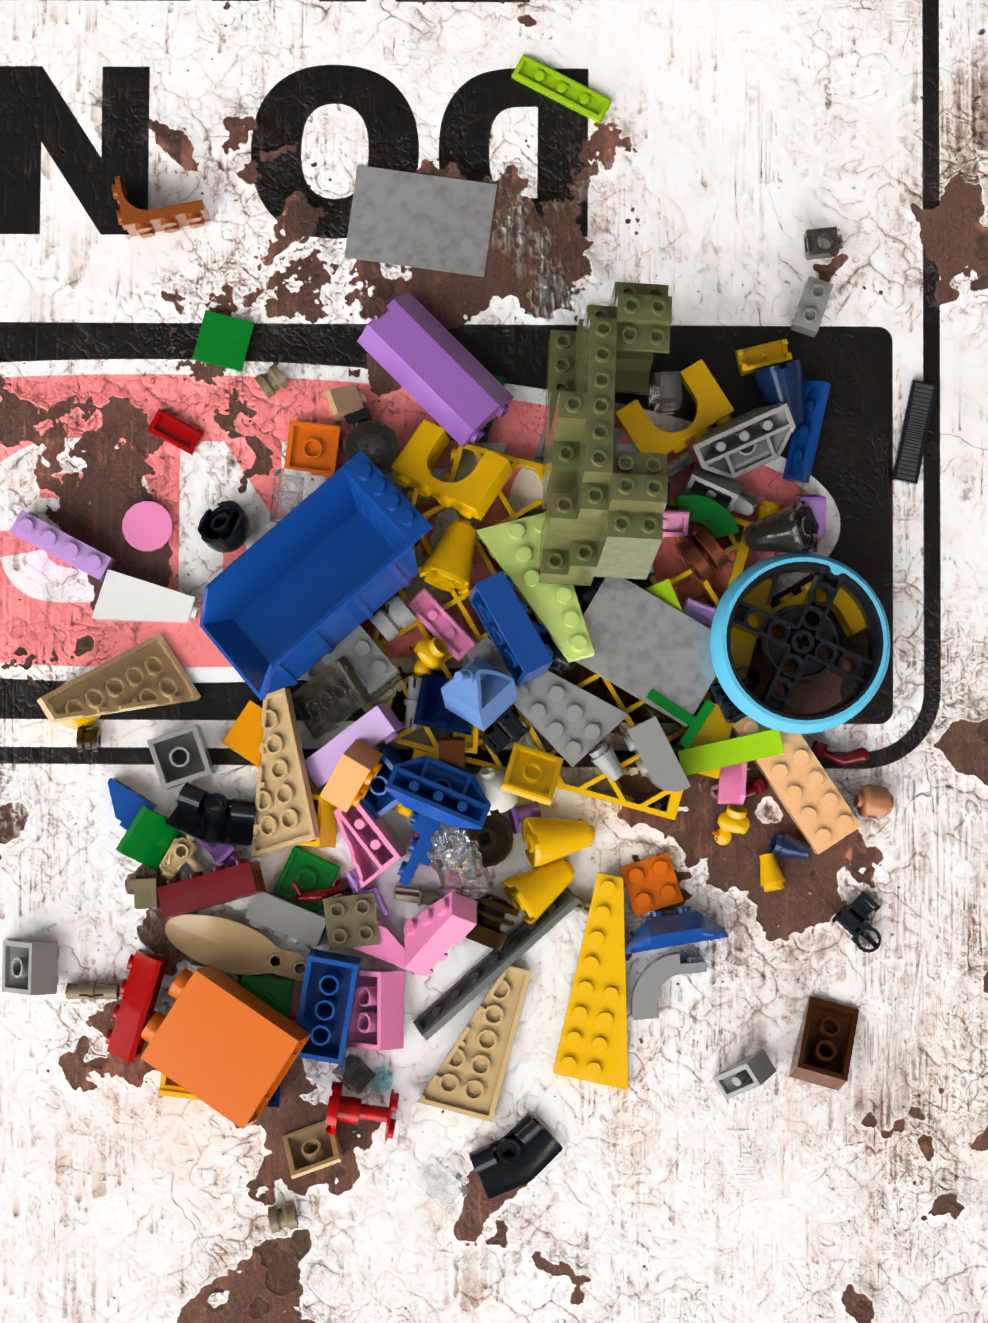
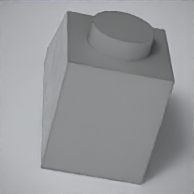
M762 1049L744 1057L715 1075L713 1080L727 1100L762 1085L777 1070Z

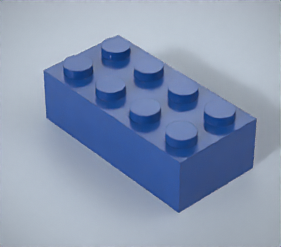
M500 571L476 583L468 599L512 678H514L517 687H520L546 673L553 662V652L547 643L544 644L539 636L541 634L536 622H531L528 617V609L525 602L521 598L518 599L515 594V586L509 576L506 577L503 571Z
M311 949L308 953L296 1024L311 1033V1036L297 1057L339 1065L343 1064L346 1057L362 957Z

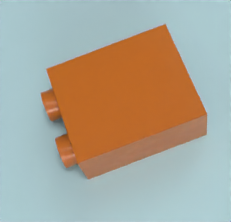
M208 965L199 968L194 973L185 968L176 977L168 991V994L175 998L176 1002L167 1016L158 1011L143 1029L141 1038L149 1044L140 1058L234 1124L244 1129L257 1121L310 1038L311 1033L213 966Z

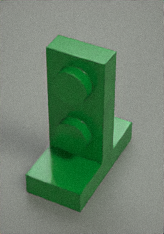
M651 689L646 697L687 724V727L676 742L683 749H688L715 707L710 701L703 700L695 714L691 715L653 689Z

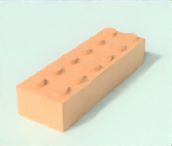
M748 716L734 722L732 727L737 737L772 729ZM780 731L785 753L753 761L808 844H810L813 852L820 854L862 825L802 735Z

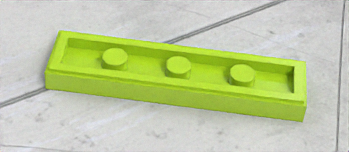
M525 54L522 55L511 75L512 79L598 124H601L612 104V100Z
M774 729L677 751L680 765L685 775L785 753L780 731Z

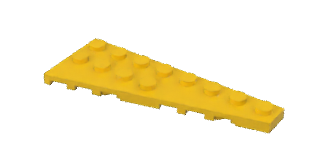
M598 872L553 1073L627 1090L628 1054L623 877Z

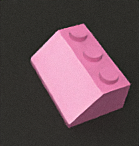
M360 969L347 1047L378 1051L404 1048L403 970Z

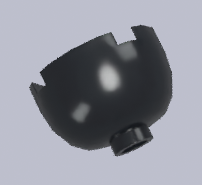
M222 501L218 503V508L213 511L209 509L200 519L198 532L201 535V539L212 550L229 553L245 544L249 538L251 527L249 517L238 503Z

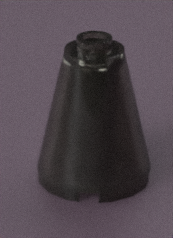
M804 501L793 503L746 526L743 532V542L752 551L810 553L815 550L818 542H813V534L818 533L813 511L810 506L805 507L803 505Z

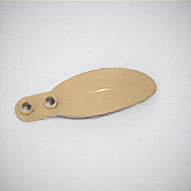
M185 914L169 919L165 925V933L170 942L181 952L206 966L211 965L217 970L241 975L273 973L295 981H303L305 970L302 973H297L295 967L297 964H303L306 967V956L276 947L263 934L241 923L210 915ZM273 956H278L281 960L276 966L270 962Z

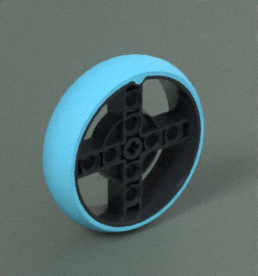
M813 553L779 554L759 561L747 568L730 584L716 608L711 626L710 653L712 664L718 681L726 695L734 705L751 719L766 727L786 733L809 734L822 732L839 726L853 718L871 701L878 691L886 674L890 658L889 624L883 606L874 590L850 567L827 556ZM791 572L815 575L803 604L786 606L774 615L743 601L755 587L774 576ZM839 588L843 589L851 597L862 614L868 634L869 648L867 658L839 646L837 630L832 620L827 616ZM818 589L825 592V602L817 600L816 591ZM807 613H812L815 616L816 623L814 626L807 624L805 620ZM750 614L757 616L759 620L756 628L751 627L748 623V616ZM773 625L781 628L782 636L780 639L772 635L771 629ZM732 626L762 640L764 657L773 669V672L761 699L757 698L749 690L736 669L731 650ZM802 637L804 638L803 643H806V645L798 648L797 645L799 643L795 642V640ZM820 647L826 648L829 652V657L826 661L819 657L818 651ZM844 658H848L852 662V669L850 671H846L842 667V660ZM787 659L795 664V671L793 673L787 672L784 667ZM829 671L857 684L845 699L826 710L809 714L785 712L798 681H810ZM776 683L782 684L785 688V693L782 697L777 696L774 692Z

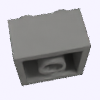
M195 724L147 740L163 790L215 774L200 725Z

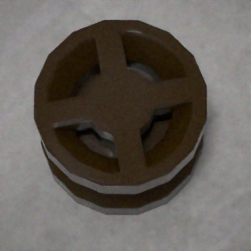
M84 727L78 728L76 738L78 753H84L86 750H91L93 753L100 752V727H94L92 730H86Z

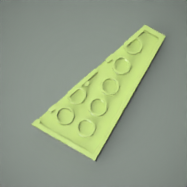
M546 512L476 530L479 540H482L488 548L490 555L493 559H496L506 577L509 576L512 579L516 591L533 610L535 617L549 632L551 639L567 661L570 663L594 656L595 652L574 586L539 583L540 541Z

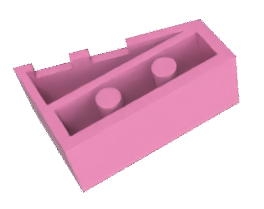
M361 801L357 807L352 805L347 812L339 808L334 811L343 839L347 843L352 856L351 861L356 867L361 888L368 885L407 854L406 850L382 819L378 818L376 820Z
M451 892L406 921L403 929L404 968L430 977L434 972L432 967L439 960L444 961L448 957L446 953L453 944L458 945L476 926L477 901Z

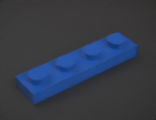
M804 380V423L799 424L800 429L794 430L792 433L782 478L784 480L809 483L831 384L825 381Z

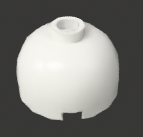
M491 767L483 768L474 775L491 804L488 815H491V810L499 809V813L506 812L518 802L517 795L500 790L505 772Z

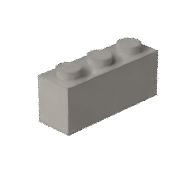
M268 891L254 895L245 918L250 920L249 924L262 930L266 926L274 930L273 935L287 940L288 936L297 940V945L309 950L312 946L316 948L319 945L326 928L325 915L318 914Z

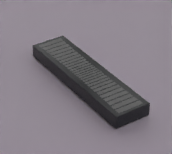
M917 380L911 381L891 480L914 485L918 483L938 386L936 384Z

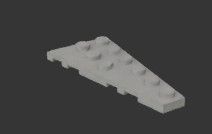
M483 638L467 653L470 659L477 656L512 677L491 639ZM548 670L545 674L520 687H517L515 683L518 699L513 705L571 767H574L629 715Z

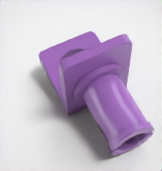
M534 801L518 807L514 806L507 810L513 834L521 833L519 825L523 819L530 816L541 817V810L530 812L531 809L539 808L538 802Z
M196 839L213 857L214 863L217 866L224 862L228 867L235 866L234 861L242 859L234 851L235 845L218 844L210 846Z
M356 868L352 870L356 880L351 871L344 873L354 895L375 893L384 915L390 914L378 887L371 889L370 887L367 888L366 885L361 888Z

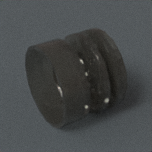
M367 420L357 424L349 431L345 440V453L348 461L362 450L385 476L392 472L391 466L400 455V446L395 433L388 425L380 421ZM371 442H374L375 446H379V448L375 449L374 454H370L369 450H365Z

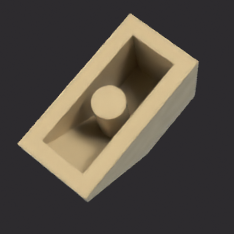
M355 384L324 391L337 423L345 420V415L364 408L363 405L368 404L363 390L357 391Z

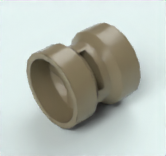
M276 364L269 367L268 375L267 373H260L255 377V380L268 398L275 395L276 390H278L276 387L279 386V388L284 389L290 385Z
M294 1202L286 1203L281 1208L277 1206L268 1207V1218L272 1233L280 1232L284 1227L290 1230L298 1228V1216Z

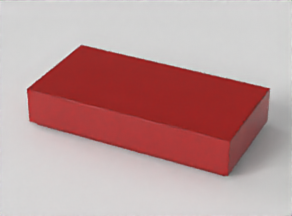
M161 409L157 411L147 430L149 433L192 456L205 434Z

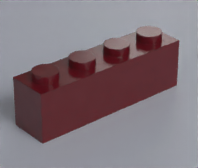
M249 858L234 861L235 866L226 868V865L212 867L211 873L203 875V871L188 874L187 880L180 881V878H174L164 881L165 886L156 888L163 918L185 915L266 892L260 863L250 862Z

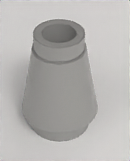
M603 742L590 751L591 762L612 781L619 779L625 773L612 745L608 746L606 742Z

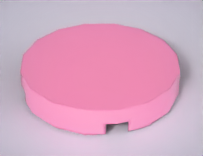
M142 501L134 504L127 510L122 520V531L125 540L132 547L142 552H154L162 549L173 534L174 523L170 513L162 505L153 501Z

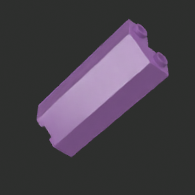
M410 292L393 299L386 306L388 311L379 320L374 317L367 324L357 342L461 447L470 442L475 444L484 435L482 430L489 421L496 417L500 419L510 410L508 405L514 396Z

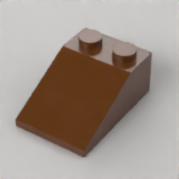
M810 996L794 1048L789 1077L838 1091L848 1080L859 1010Z

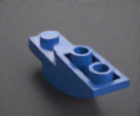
M415 811L409 823L413 825L411 830L421 835L419 839L413 838L408 849L412 853L409 861L403 860L397 875L401 876L399 882L407 886L410 885L419 863L430 866L441 827V822Z

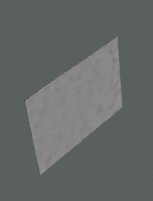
M358 165L344 258L484 277L497 184Z
M605 577L583 615L595 654L592 657L577 660L576 662L687 727L686 723L646 697L651 689H653L691 715H694L716 677L710 653L711 629L625 578Z

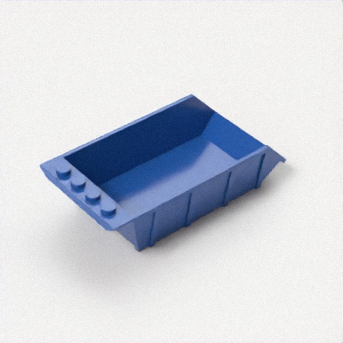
M360 450L205 586L199 626L260 700H265L267 693L290 685L294 686L298 683L297 680L327 653L331 654L336 645L367 618L373 617V613L402 587L406 588L410 584L409 581L418 574L413 548L414 544L431 530L433 526Z

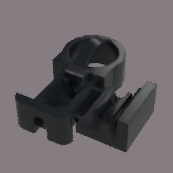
M750 666L737 668L739 674L745 669L752 673L751 676L742 680L745 684L753 681L748 688L750 691L755 690L760 682L758 671ZM719 682L714 685L711 683L707 692L712 694L710 697L712 703L719 705L726 723H732L747 716L742 711L730 716L740 709L726 695Z
M512 705L494 721L495 724L500 722L497 726H493L494 730L489 735L485 733L480 737L494 755H497L510 743V738H514L511 742H518L523 735L530 731V726L525 727L511 712L514 709ZM487 737H489L492 740V742L497 746L496 748L487 739Z
M863 890L851 904V909H847L849 905H844L833 917L832 922H839L853 935L851 940L863 952L870 953L879 948L881 935L868 922L865 924L863 922L865 920L868 921L870 919L868 915L873 910L877 912L881 906ZM864 899H866L875 908L873 909L866 901H864ZM864 930L873 931L879 939L878 943H876ZM859 934L874 948L866 949L862 947L858 940Z

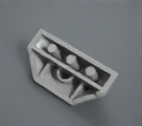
M779 403L755 408L709 429L692 444V447L702 469L734 479L778 459L788 442L791 432L794 431L796 426L787 403Z

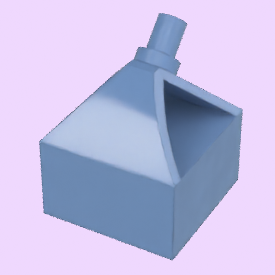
M474 656L460 671H457L441 688L445 708L483 732L518 699L514 678L477 656Z

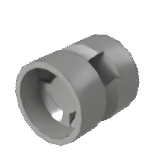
M396 594L385 602L384 609H377L373 613L374 616L370 618L371 622L389 643L400 634V628L406 629L417 620Z

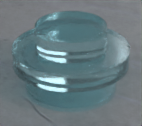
M377 1066L369 1072L367 1082L373 1091L385 1092L393 1083V1075L388 1068Z

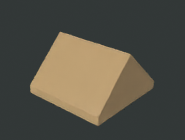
M326 1120L282 1136L292 1179L342 1161L344 1154L337 1134L325 1133L327 1127Z

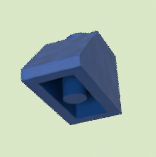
M110 778L107 783L115 818L121 821L119 825L125 830H128L143 805L153 811L156 808L157 804L117 779Z

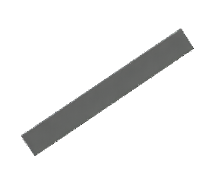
M566 887L534 923L528 924L524 921L509 935L503 951L493 949L416 1018L413 1023L420 1034L426 1040L430 1039L581 902L571 890Z

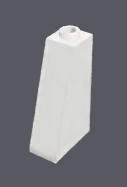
M108 569L92 618L99 621L191 623L192 618L196 619L198 616L200 604H197L199 599Z

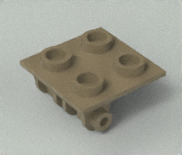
M374 893L323 899L329 950L380 944Z

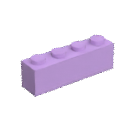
M22 509L9 531L104 582L107 570H111L116 562L115 559Z
M387 702L378 704L305 760L307 773L319 789L327 784L343 753L356 739L380 751L378 746L383 742L387 745L399 736L397 732L404 726Z

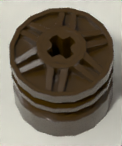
M470 890L468 897L478 901L477 924L465 938L503 951L509 935L500 929L501 924L513 926L515 922L506 918L505 914L517 916L519 909L513 907L508 901L490 893Z

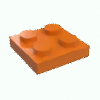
M290 420L284 472L331 477L336 472L341 426Z
M668 852L619 867L634 916L684 901Z

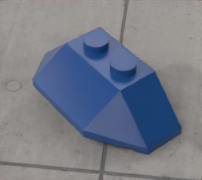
M427 755L403 763H396L385 786V789L404 807L454 828L482 829L491 807L489 800L486 798L474 775Z
M690 906L675 908L676 913L666 914L665 910L650 912V917L644 918L627 942L625 954L727 938L728 934L697 910H691Z

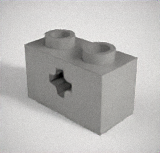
M811 276L808 277L790 330L813 338L815 337L834 284Z

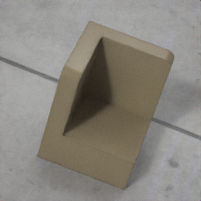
M159 877L130 879V890H134L135 909L161 908L156 889L160 887Z

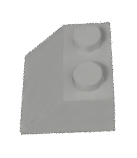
M3 940L2 992L23 995L57 994L59 981L57 975L58 942Z

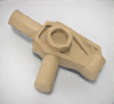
M186 834L185 837L173 840L159 865L162 871L161 875L169 880L174 879L179 869L185 863L189 864L196 872H204L207 869L194 856L197 850V846L194 843L196 838Z

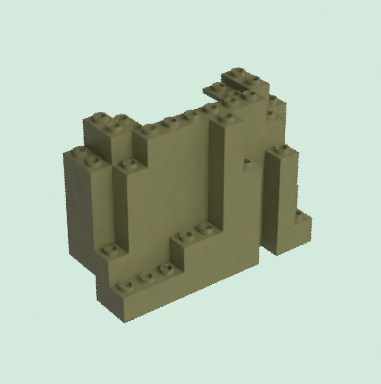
M615 282L609 306L587 305L584 319H579L576 331L550 330L547 358L542 509H547L541 531L539 583L591 586L594 577L644 580L648 577L663 537V512L668 498L667 454L613 451L615 393L648 395L649 372L653 362V353L670 352L672 296H668L669 285Z

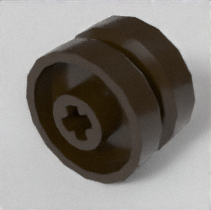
M490 811L491 815H487L482 829H458L457 844L465 843L469 860L475 866L484 868L496 866L506 859L512 849L513 834L511 826L503 816L493 811ZM486 833L489 835L490 841L488 843L481 842L480 836Z

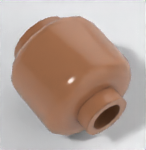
M867 784L862 786L859 792L855 793L853 805L857 807L858 814L861 817L879 820L892 812L894 798L886 787Z

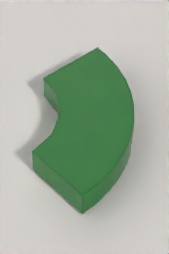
M697 494L676 496L679 510H688L690 512L689 521H696L705 525L715 539L740 532L730 512L715 500Z

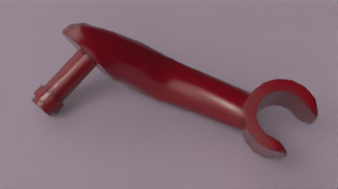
M814 741L811 746L814 755L839 765L861 763L870 759L869 752L864 747L845 754H837L826 750L828 745L819 741Z
M760 778L752 781L753 787L746 789L745 799L766 792L768 790L766 779ZM719 784L711 787L710 795L714 799H718Z
M344 878L337 879L334 886L312 891H302L296 881L291 883V886L297 892L294 898L299 902L318 901L339 893L349 895L352 892L351 887L341 890L342 885L347 881Z

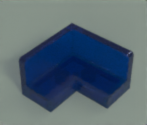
M424 673L413 724L471 736L473 725L445 708L441 688L450 678Z

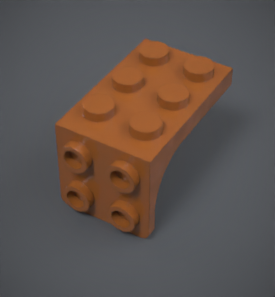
M114 177L115 184H112L111 187L113 197L120 206V209H116L119 225L122 224L123 230H127L131 237L140 235L141 238H149L155 236V232L165 231V233H174L180 231V227L190 226V228L203 227L205 222H210L209 211L203 200L153 210L135 208L130 204L127 187L121 177Z

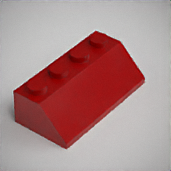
M138 950L135 955H130L127 969L130 970L128 980H123L120 988V994L123 995L121 1004H116L112 1019L116 1020L113 1029H109L105 1044H108L107 1052L131 1063L141 1057L145 1040L141 1038V1033L152 1018L169 958L143 950Z

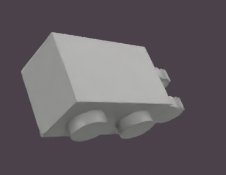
M699 463L694 469L683 495H702L715 500L724 506L730 514L734 510L740 514L743 513L750 516L755 511V506L758 505V498L754 494L751 495L750 492L742 489L743 483L704 470L700 467Z

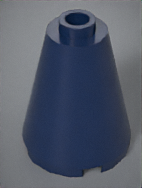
M802 359L752 372L753 378L767 406L786 402L796 426L794 430L800 429L799 424L804 423Z

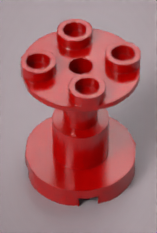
M332 1082L331 1090L333 1091L332 1096H329L325 1133L336 1135L339 1122L359 1124V1119L386 1123L385 1141H388V1138L393 1139L396 1119H392L391 1116L392 1113H396L399 1102V1093H394L395 1089L391 1090L389 1107L362 1104V1098L342 1096L343 1082Z

